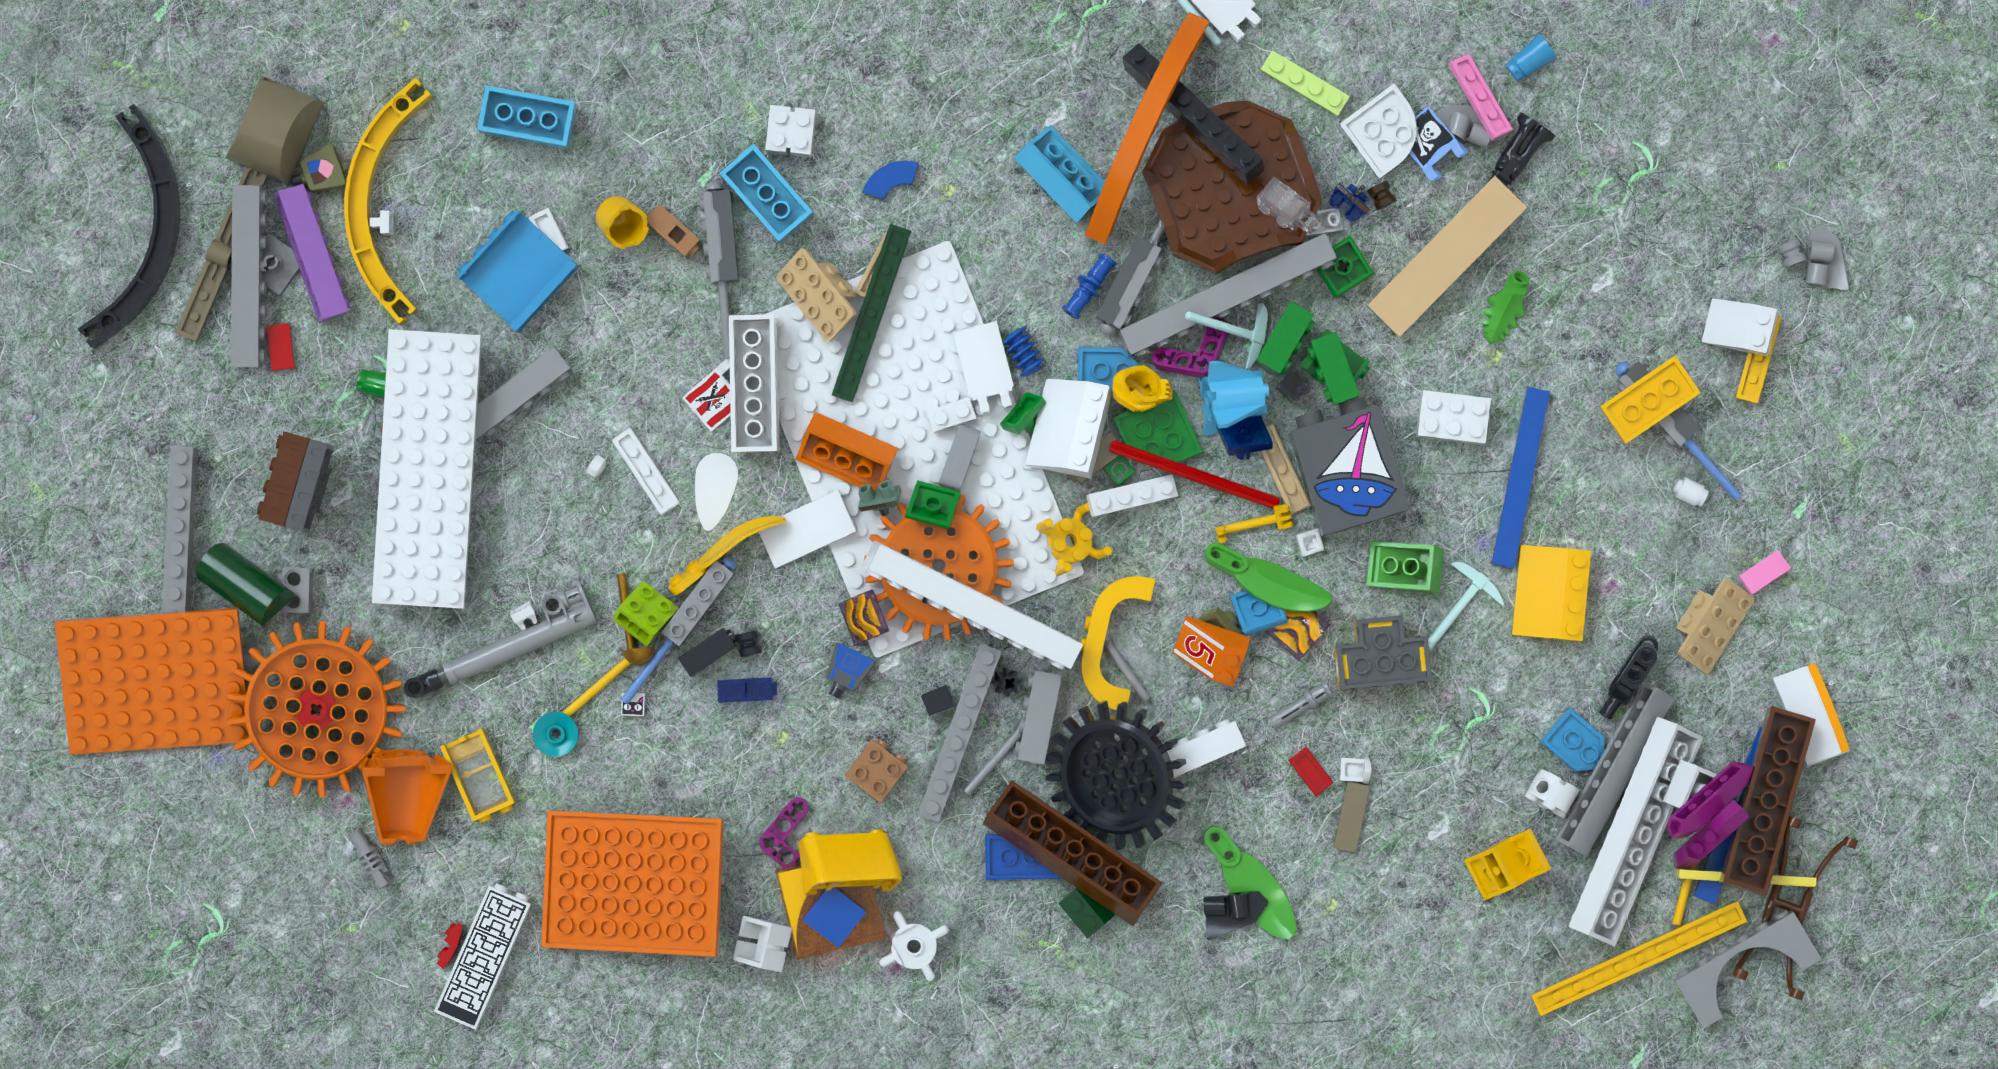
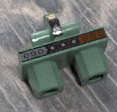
M890 480L882 481L879 483L878 489L875 490L869 484L861 485L858 492L860 498L858 508L860 512L879 510L882 516L888 515L889 508L899 505L901 488L899 485L894 486Z

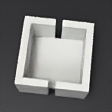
M770 105L766 152L787 155V148H791V156L812 158L816 110L795 108V112H792L791 107Z
M743 916L738 936L758 939V943L737 940L733 960L761 969L782 972L786 956L784 947L788 948L792 927Z

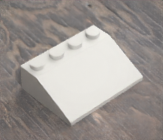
M1046 379L1042 394L1046 404L1038 412L1025 465L1091 479L1112 391L1108 385L1088 381Z

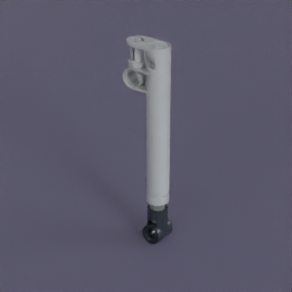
M577 582V587L567 591L561 590L544 598L542 608L547 618L546 621L453 659V661L442 664L443 668L440 670L435 668L408 679L404 684L406 695L412 698H420L444 687V683L455 684L459 680L474 676L597 624L596 616L582 583ZM556 599L559 602V608L552 612L548 609L547 604L549 600ZM414 681L419 682L421 685V690L418 694H413L410 691V685Z

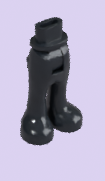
M1520 112L1517 117L1518 131L1500 155L1495 165V170L1491 172L1493 175L1489 181L1496 176L1505 186H1511L1512 181L1521 174L1537 149L1543 143L1551 142L1555 135L1544 126L1538 125L1527 146L1521 153H1518L1525 139L1538 124L1534 119Z

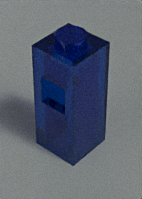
M772 677L717 680L718 703L774 700V695H778L777 682H773Z

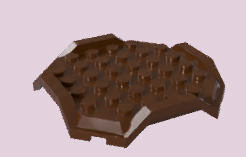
M1248 100L1225 102L1209 109L1263 159L1264 171L1250 184L1246 185L1179 120L1162 131L1142 171L1164 227L1172 255L1186 262L1189 261L1201 266L1202 269L1215 275L1239 261L1279 247L1301 245L1322 204L1315 175L1292 120Z

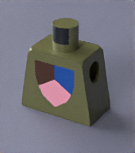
M329 144L302 159L300 163L303 171L291 175L295 186L308 184L312 193L346 188L347 179L336 147L333 144Z

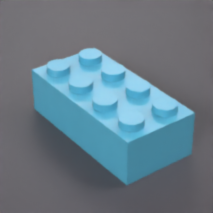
M486 85L477 130L482 134L569 150L577 104L573 101Z
M754 144L719 173L779 244L814 215L813 211Z

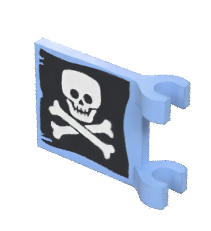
M1427 106L1416 116L1417 135L1414 146L1409 154L1423 169L1430 181L1436 182L1442 175L1434 165L1451 149L1458 158H1463L1469 151L1455 138L1434 111Z

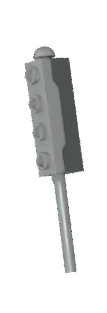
M712 181L706 187L707 192H703V198H699L700 211H705V220L701 221L702 233L707 234V243H703L704 256H709V265H705L706 278L711 279L712 284L718 285L724 359H730L727 283L739 282L732 195L730 190H723V185L720 182Z
M1161 219L1149 241L1137 236L1096 316V319L1104 322L1100 323V330L1104 335H1113L1116 329L1120 331L1122 326L1127 327L1132 318V315L1129 314L1132 306L1137 308L1142 298V295L1139 294L1143 286L1147 288L1153 277L1149 274L1152 267L1157 268L1163 257L1160 254L1162 248L1158 247V242L1164 232Z

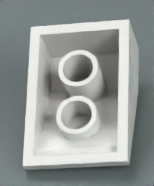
M1712 298L1702 343L1769 357L1779 312L1777 309L1756 304Z

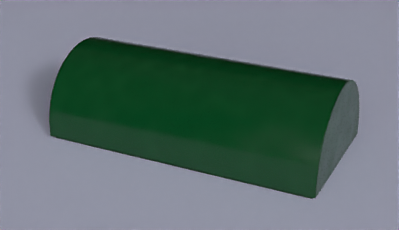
M218 543L211 547L198 564L196 571L198 580L261 626H264L294 598V593L226 543Z

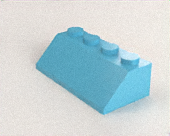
M1051 125L1030 140L1015 156L1014 159L1033 177L1076 223L1096 206L1105 180Z

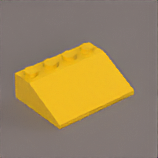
M1520 545L1512 635L1577 642L1583 641L1591 551Z

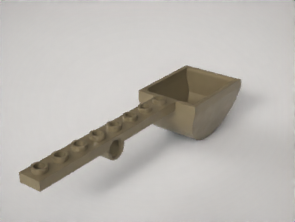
M261 75L226 155V159L246 167L238 185H263L264 188L268 176L289 185L292 179L291 175H294L324 101ZM232 201L216 238L209 245L205 264L175 333L198 342L232 262Z

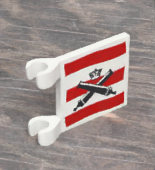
M725 359L716 369L682 397L711 432L731 416L730 383L723 376L730 369V359Z

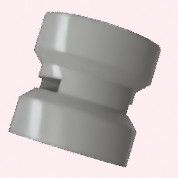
M1799 238L1778 246L1780 254L1787 257L1784 259L1786 268L1807 260L1805 253L1799 252L1801 250Z

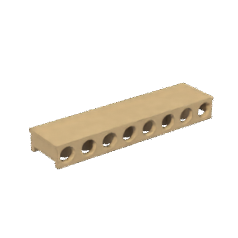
M1494 176L1367 306L1400 337L1527 207Z

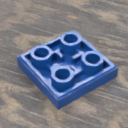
M833 887L830 891L822 893L802 920L839 948L867 911L839 889Z

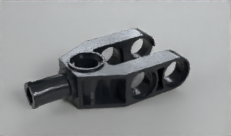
M1645 635L1639 639L1608 689L1609 698L1599 711L1605 718L1611 720L1620 704L1626 705L1656 662L1658 641L1654 636ZM1644 641H1651L1655 647H1653L1651 644L1642 645V643Z

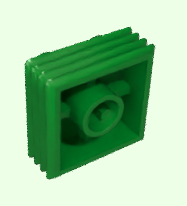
M1351 236L1332 246L1337 257L1334 260L1335 265L1325 270H1322L1321 267L1317 268V271L1335 298L1368 279L1374 273ZM1341 261L1342 264H1348L1347 272L1338 271V262Z

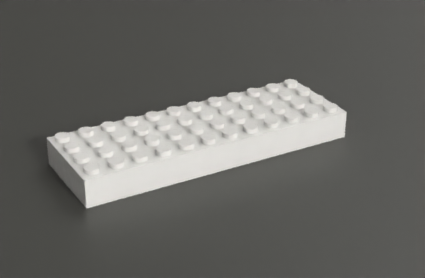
M389 329L372 603L465 608L481 335Z

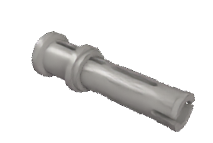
M1322 680L1320 685L1310 691H1304L1303 697L1272 716L1267 717L1274 730L1310 707L1312 709L1317 708L1318 704L1327 698H1333L1334 696L1325 681Z

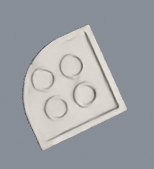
M1395 83L1340 123L1379 179L1406 159L1414 146L1417 135V122L1414 111Z

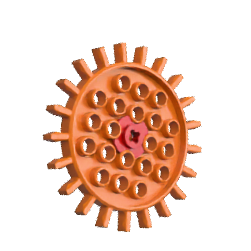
M320 620L318 624V637L308 639L303 638L302 627L299 622H294L293 631L296 641L287 645L281 643L279 636L274 631L270 632V640L275 645L276 651L266 658L258 649L251 647L248 650L249 653L260 662L254 674L238 668L234 671L237 677L250 682L246 694L227 693L226 699L245 703L244 716L231 717L226 720L229 726L246 724L249 737L239 740L234 744L235 750L244 749L246 746L254 744L260 755L251 761L248 769L252 772L258 769L264 761H268L276 768L269 780V786L271 787L278 783L283 772L296 777L293 785L294 796L300 794L303 779L317 780V792L320 798H324L326 794L325 779L336 776L339 777L341 787L345 792H349L350 782L346 777V773L355 767L361 770L362 761L372 752L385 751L377 746L382 734H388L392 737H401L402 732L397 728L385 726L387 713L405 712L404 705H388L385 695L386 691L402 686L401 680H392L382 684L377 672L389 665L391 662L390 658H382L375 665H371L364 655L371 649L374 641L371 638L367 639L358 651L347 646V639L351 635V627L347 625L342 630L339 641L325 639L327 629L325 620ZM301 654L307 658V662L303 667L294 665L293 659L296 655ZM318 659H328L329 667L326 670H319L316 667ZM343 661H348L352 664V670L347 674L339 671V665ZM270 674L280 676L281 681L277 686H270L267 683V678ZM292 678H301L303 686L297 690L291 688L290 681ZM321 680L325 682L326 689L321 693L315 692L313 690L315 681ZM346 684L349 688L348 693L345 696L337 695L335 692L337 685ZM368 687L371 690V696L368 699H361L358 696L360 688ZM268 696H273L277 700V705L272 709L266 708L263 704L264 699ZM294 699L299 702L300 707L296 712H290L286 708L289 700ZM312 704L316 706L321 705L320 714L316 712L310 713ZM334 707H343L345 715L339 719L333 717L332 710ZM360 709L368 713L367 719L363 722L355 719V713ZM262 720H272L273 728L270 731L262 730L260 727ZM285 723H294L296 731L293 734H286L283 731ZM314 725L318 727L319 734L314 738L308 737L306 735L308 726ZM339 729L342 733L341 738L337 741L330 740L328 737L330 730ZM361 732L364 735V741L361 744H354L351 741L353 733ZM286 744L290 745L293 749L292 754L288 757H284L279 753L280 747ZM304 749H314L316 752L315 757L312 760L304 759L302 756ZM327 752H336L338 760L335 763H328L325 760Z

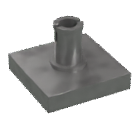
M268 233L266 236V249H263V263L266 267V272H263L262 281H266V286L281 296L300 269L293 250Z

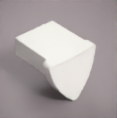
M1363 757V759L1341 758L1340 780L1359 781L1362 784H1368L1371 776L1369 757Z

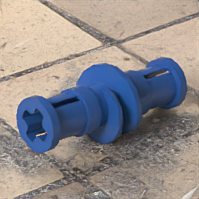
M1100 253L1098 255V261L1088 271L1087 276H1078L1079 288L1074 291L1067 305L1062 306V310L1074 319H1079L1080 312L1089 303L1091 296L1100 297L1096 289L1102 288L1100 284L1103 283L1110 269L1116 266V263L1105 254Z

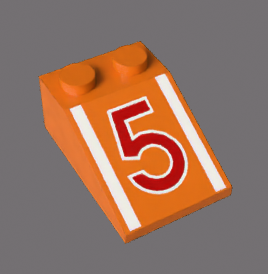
M1186 616L1173 654L1209 679L1234 687L1247 653L1250 637Z

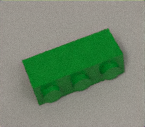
M1337 332L1310 341V347L1307 350L1311 360H1316L1318 365L1315 371L1320 382L1324 381L1326 389L1323 390L1327 403L1331 402L1332 406H1336L1359 397V391Z

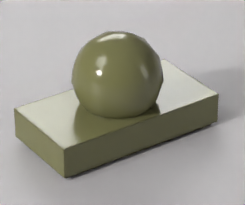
M1217 607L1202 614L1200 617L1201 621L1244 635L1236 627L1237 617L1230 611H1222Z

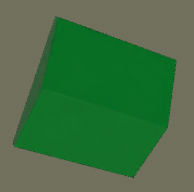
M917 480L905 518L949 529L955 516L961 492Z

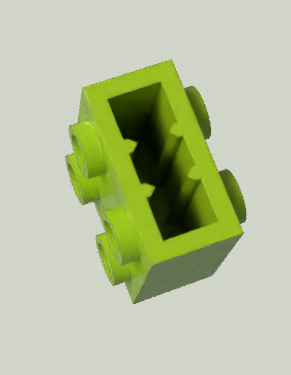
M643 580L617 608L612 620L647 647L666 627L679 608Z

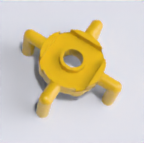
M1088 502L1076 508L1073 518H1064L1054 525L1053 520L1047 518L1036 524V530L1047 535L1048 546L1050 545L1051 554L1058 560L1054 571L1057 576L1070 572L1072 570L1071 564L1082 561L1088 555L1100 560L1112 553V549L1109 546L1100 550L1092 547V531L1081 522L1083 515L1090 511ZM1067 535L1073 538V547L1066 544L1065 537Z

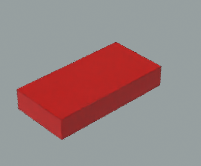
M290 324L266 326L272 371L295 369Z
M1307 747L1288 760L1315 797L1334 783Z

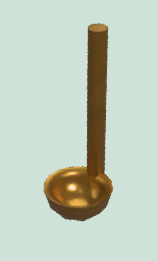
M626 573L617 574L621 604L629 596ZM625 630L627 650L622 651L624 658L633 665L641 666L647 664L655 654V646L636 648L635 637Z

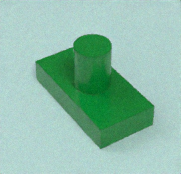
M1027 392L1000 423L1003 430L1018 435L1024 429L1027 433H1032L1036 423L1034 417L1046 404L1044 398Z

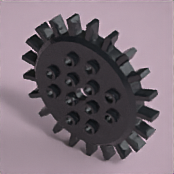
M1102 701L1097 704L1099 718L1094 719L1088 706H1085L1078 710L1085 724L1083 727H1080L1070 716L1062 722L1073 734L1070 739L1059 732L1051 738V740L1064 748L1062 754L1050 752L1046 755V760L1060 764V772H1052L1045 776L1046 781H1061L1063 791L1054 794L1051 800L1052 802H1060L1066 798L1071 809L1065 811L1063 815L1071 819L1077 814L1083 820L1080 827L1086 831H1089L1091 826L1098 829L1096 838L1102 842H1106L1108 833L1115 834L1116 850H1121L1126 846L1125 834H1131L1135 847L1140 848L1146 844L1142 829L1146 828L1155 841L1163 836V833L1155 823L1157 819H1160L1169 828L1177 822L1166 811V808L1170 805L1180 810L1186 804L1184 800L1172 795L1173 788L1184 789L1189 785L1188 780L1176 779L1173 773V769H1179L1186 764V759L1170 760L1167 751L1173 749L1178 741L1175 738L1162 744L1157 734L1162 731L1165 724L1161 721L1153 725L1150 730L1145 727L1143 722L1147 715L1146 709L1143 708L1138 711L1134 720L1127 718V702L1118 704L1116 716H1110L1107 701ZM1115 734L1119 736V741L1115 739ZM1096 741L1100 743V748L1096 746ZM1143 748L1147 750V755L1143 753ZM1124 755L1128 757V762L1123 759ZM1105 762L1109 764V769L1105 767ZM1115 768L1122 770L1124 774L1123 779H1118L1115 776ZM1086 769L1090 771V776L1086 774ZM1152 769L1156 771V776L1152 775ZM1132 776L1137 778V783L1133 782ZM1113 783L1118 785V790L1113 787ZM1095 790L1099 792V797L1095 795ZM1141 797L1145 798L1146 804L1142 803ZM1122 804L1126 805L1127 811L1123 810Z

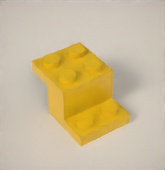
M1531 828L1503 839L1486 850L1464 860L1484 901L1512 890L1527 880L1551 869Z

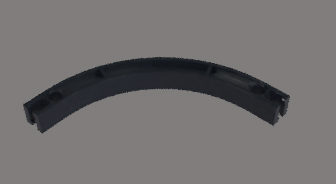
M135 104L129 106L132 114H136L139 123L135 124L132 128L125 121L126 117L123 112L115 117L133 141L148 172L154 209L152 233L143 262L127 288L112 304L78 328L79 332L85 335V337L89 336L88 331L97 326L102 330V333L94 340H90V338L86 340L93 349H96L120 332L149 304L167 275L179 236L180 197L174 169L163 143ZM142 129H147V137L139 140L138 132ZM108 317H113L114 325L111 328H106L104 325Z

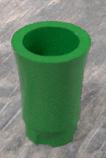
M362 369L357 378V391L385 399L386 373Z

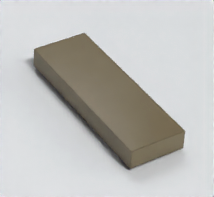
M1347 781L1333 848L1356 853L1370 786Z

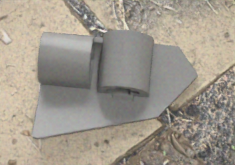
M1449 105L1436 113L1458 141L1466 140L1478 146L1487 147L1490 137L1472 106Z
M1821 224L1809 232L1806 254L1809 263L1806 284L1848 290L1849 284L1840 240L1824 224Z

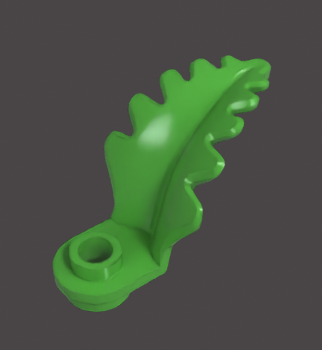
M1514 271L1509 274L1502 291L1488 298L1487 302L1492 308L1485 309L1483 312L1490 319L1482 321L1483 325L1488 326L1484 327L1482 331L1487 333L1484 337L1487 338L1489 344L1499 343V339L1503 341L1505 338L1503 334L1506 336L1510 335L1508 326L1511 328L1517 327L1515 317L1522 318L1525 315L1522 300L1529 286V277L1522 271Z

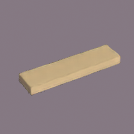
M1271 424L1252 433L1284 504H1289L1290 511L1288 512H1291L1292 515L1310 507V502L1274 425Z

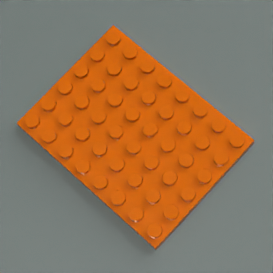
M238 608L55 621L70 755L236 743L249 737L246 724L229 726L226 721L231 717L245 715V703L226 699L227 693L235 692L244 695L247 692L246 680L234 674L236 668L245 670Z
M547 811L541 947L718 956L724 819Z

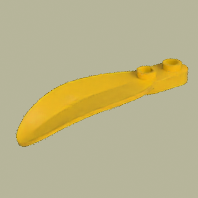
M765 516L752 519L735 527L718 540L698 560L691 561L686 567L687 570L681 575L679 573L674 575L669 580L670 585L668 589L674 596L680 594L698 580L711 564L739 542L761 530L785 523L786 518L781 516Z

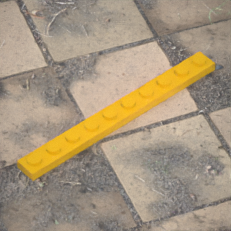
M1732 902L1531 994L1532 1000L1539 1015L1543 1016L1742 925L1747 920L1739 902Z

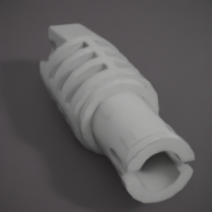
M359 828L350 833L348 836L358 850L357 857L371 881L375 879L380 888L390 884L391 880L386 873L388 871L386 864L376 850V847L373 844H369L362 829Z

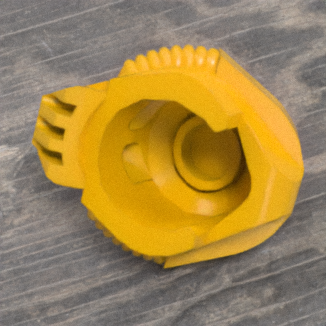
M1137 365L1119 371L1114 376L1112 383L1113 398L1133 412H1144L1172 399L1173 389L1169 381L1160 379V376L1144 365Z

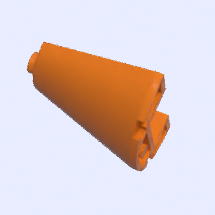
M409 749L380 751L373 753L371 759L365 758L362 761L361 771L379 842L384 845H394L397 840H404L406 844L425 842L452 771V764L441 756L435 755L432 758L426 755L424 751Z

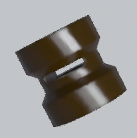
M1387 180L1367 190L1369 196L1374 198V206L1377 211L1397 201L1395 195L1389 191L1390 185Z

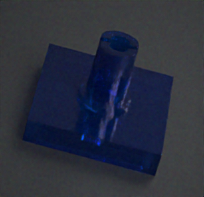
M1261 415L1247 417L1227 428L1218 429L1216 424L1218 433L1229 456L1236 455L1239 460H1244V454L1246 453L1245 458L1247 460L1251 457L1252 452L1273 449V441Z

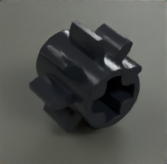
M1003 667V672H994L996 676L991 683L997 686L995 689L996 693L1000 694L1003 691V694L1009 697L1010 692H1018L1016 688L1021 681L1016 679V671L1012 670L1009 673V669Z

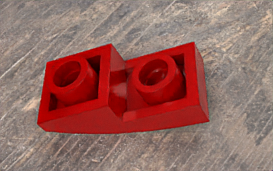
M458 922L457 925L452 923L445 931L447 937L444 941L450 947L445 946L437 955L439 960L436 963L442 969L448 966L459 948L464 932V924L462 922Z

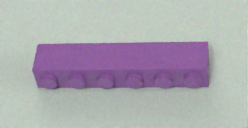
M304 184L278 191L274 195V199L318 322L322 323L344 316L348 312L349 301L347 296L342 294L340 288L342 287L340 276L335 274L333 269L334 259L332 254L327 252L325 246L327 244L324 232H320L318 226L319 217L317 212L312 210L310 204L312 198L309 190H305Z

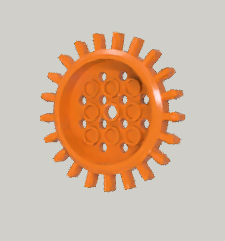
M960 495L955 516L950 528L956 530L954 536H949L947 534L948 529L905 518L907 508L901 501L897 508L904 519L897 525L886 516H882L880 519L883 525L891 530L887 539L875 534L870 535L869 539L872 542L874 540L900 553L903 549L909 550L910 554L908 557L932 568L935 560H943L946 567L940 573L944 575L952 573L954 580L1001 603L1003 602L1000 598L991 594L994 586L1000 585L1004 588H1009L1012 585V582L1008 579L997 577L999 567L1008 568L1014 565V560L1008 558L1003 560L997 559L996 550L1010 544L1009 538H1002L997 542L992 541L989 533L997 529L1000 522L996 519L991 521L986 527H983L977 521L985 509V506L982 504L975 508L971 516L962 512V508L966 503L965 495ZM926 527L933 529V533L929 536L924 533ZM925 550L932 551L930 558L924 557L923 553ZM947 551H954L955 557L948 559L946 557ZM971 551H975L978 554L975 560L969 558ZM970 574H975L977 576V580L975 582H970L968 580V576ZM871 575L865 578L866 583L873 584L879 581L883 583L885 591L876 594L872 598L874 604L881 603L886 598H890L893 602L894 607L885 616L887 621L894 619L900 611L908 616L907 621L903 625L902 632L907 634L916 620L925 625L922 632L923 640L930 638L932 625L943 626L945 641L951 639L950 624L956 622L961 623L963 632L967 636L971 634V626L968 624L966 617L960 620L948 613V608L946 607L940 610L930 605V603L925 604L922 600L907 593V588L903 587L902 590L891 586L886 582L887 578L885 577L882 580Z

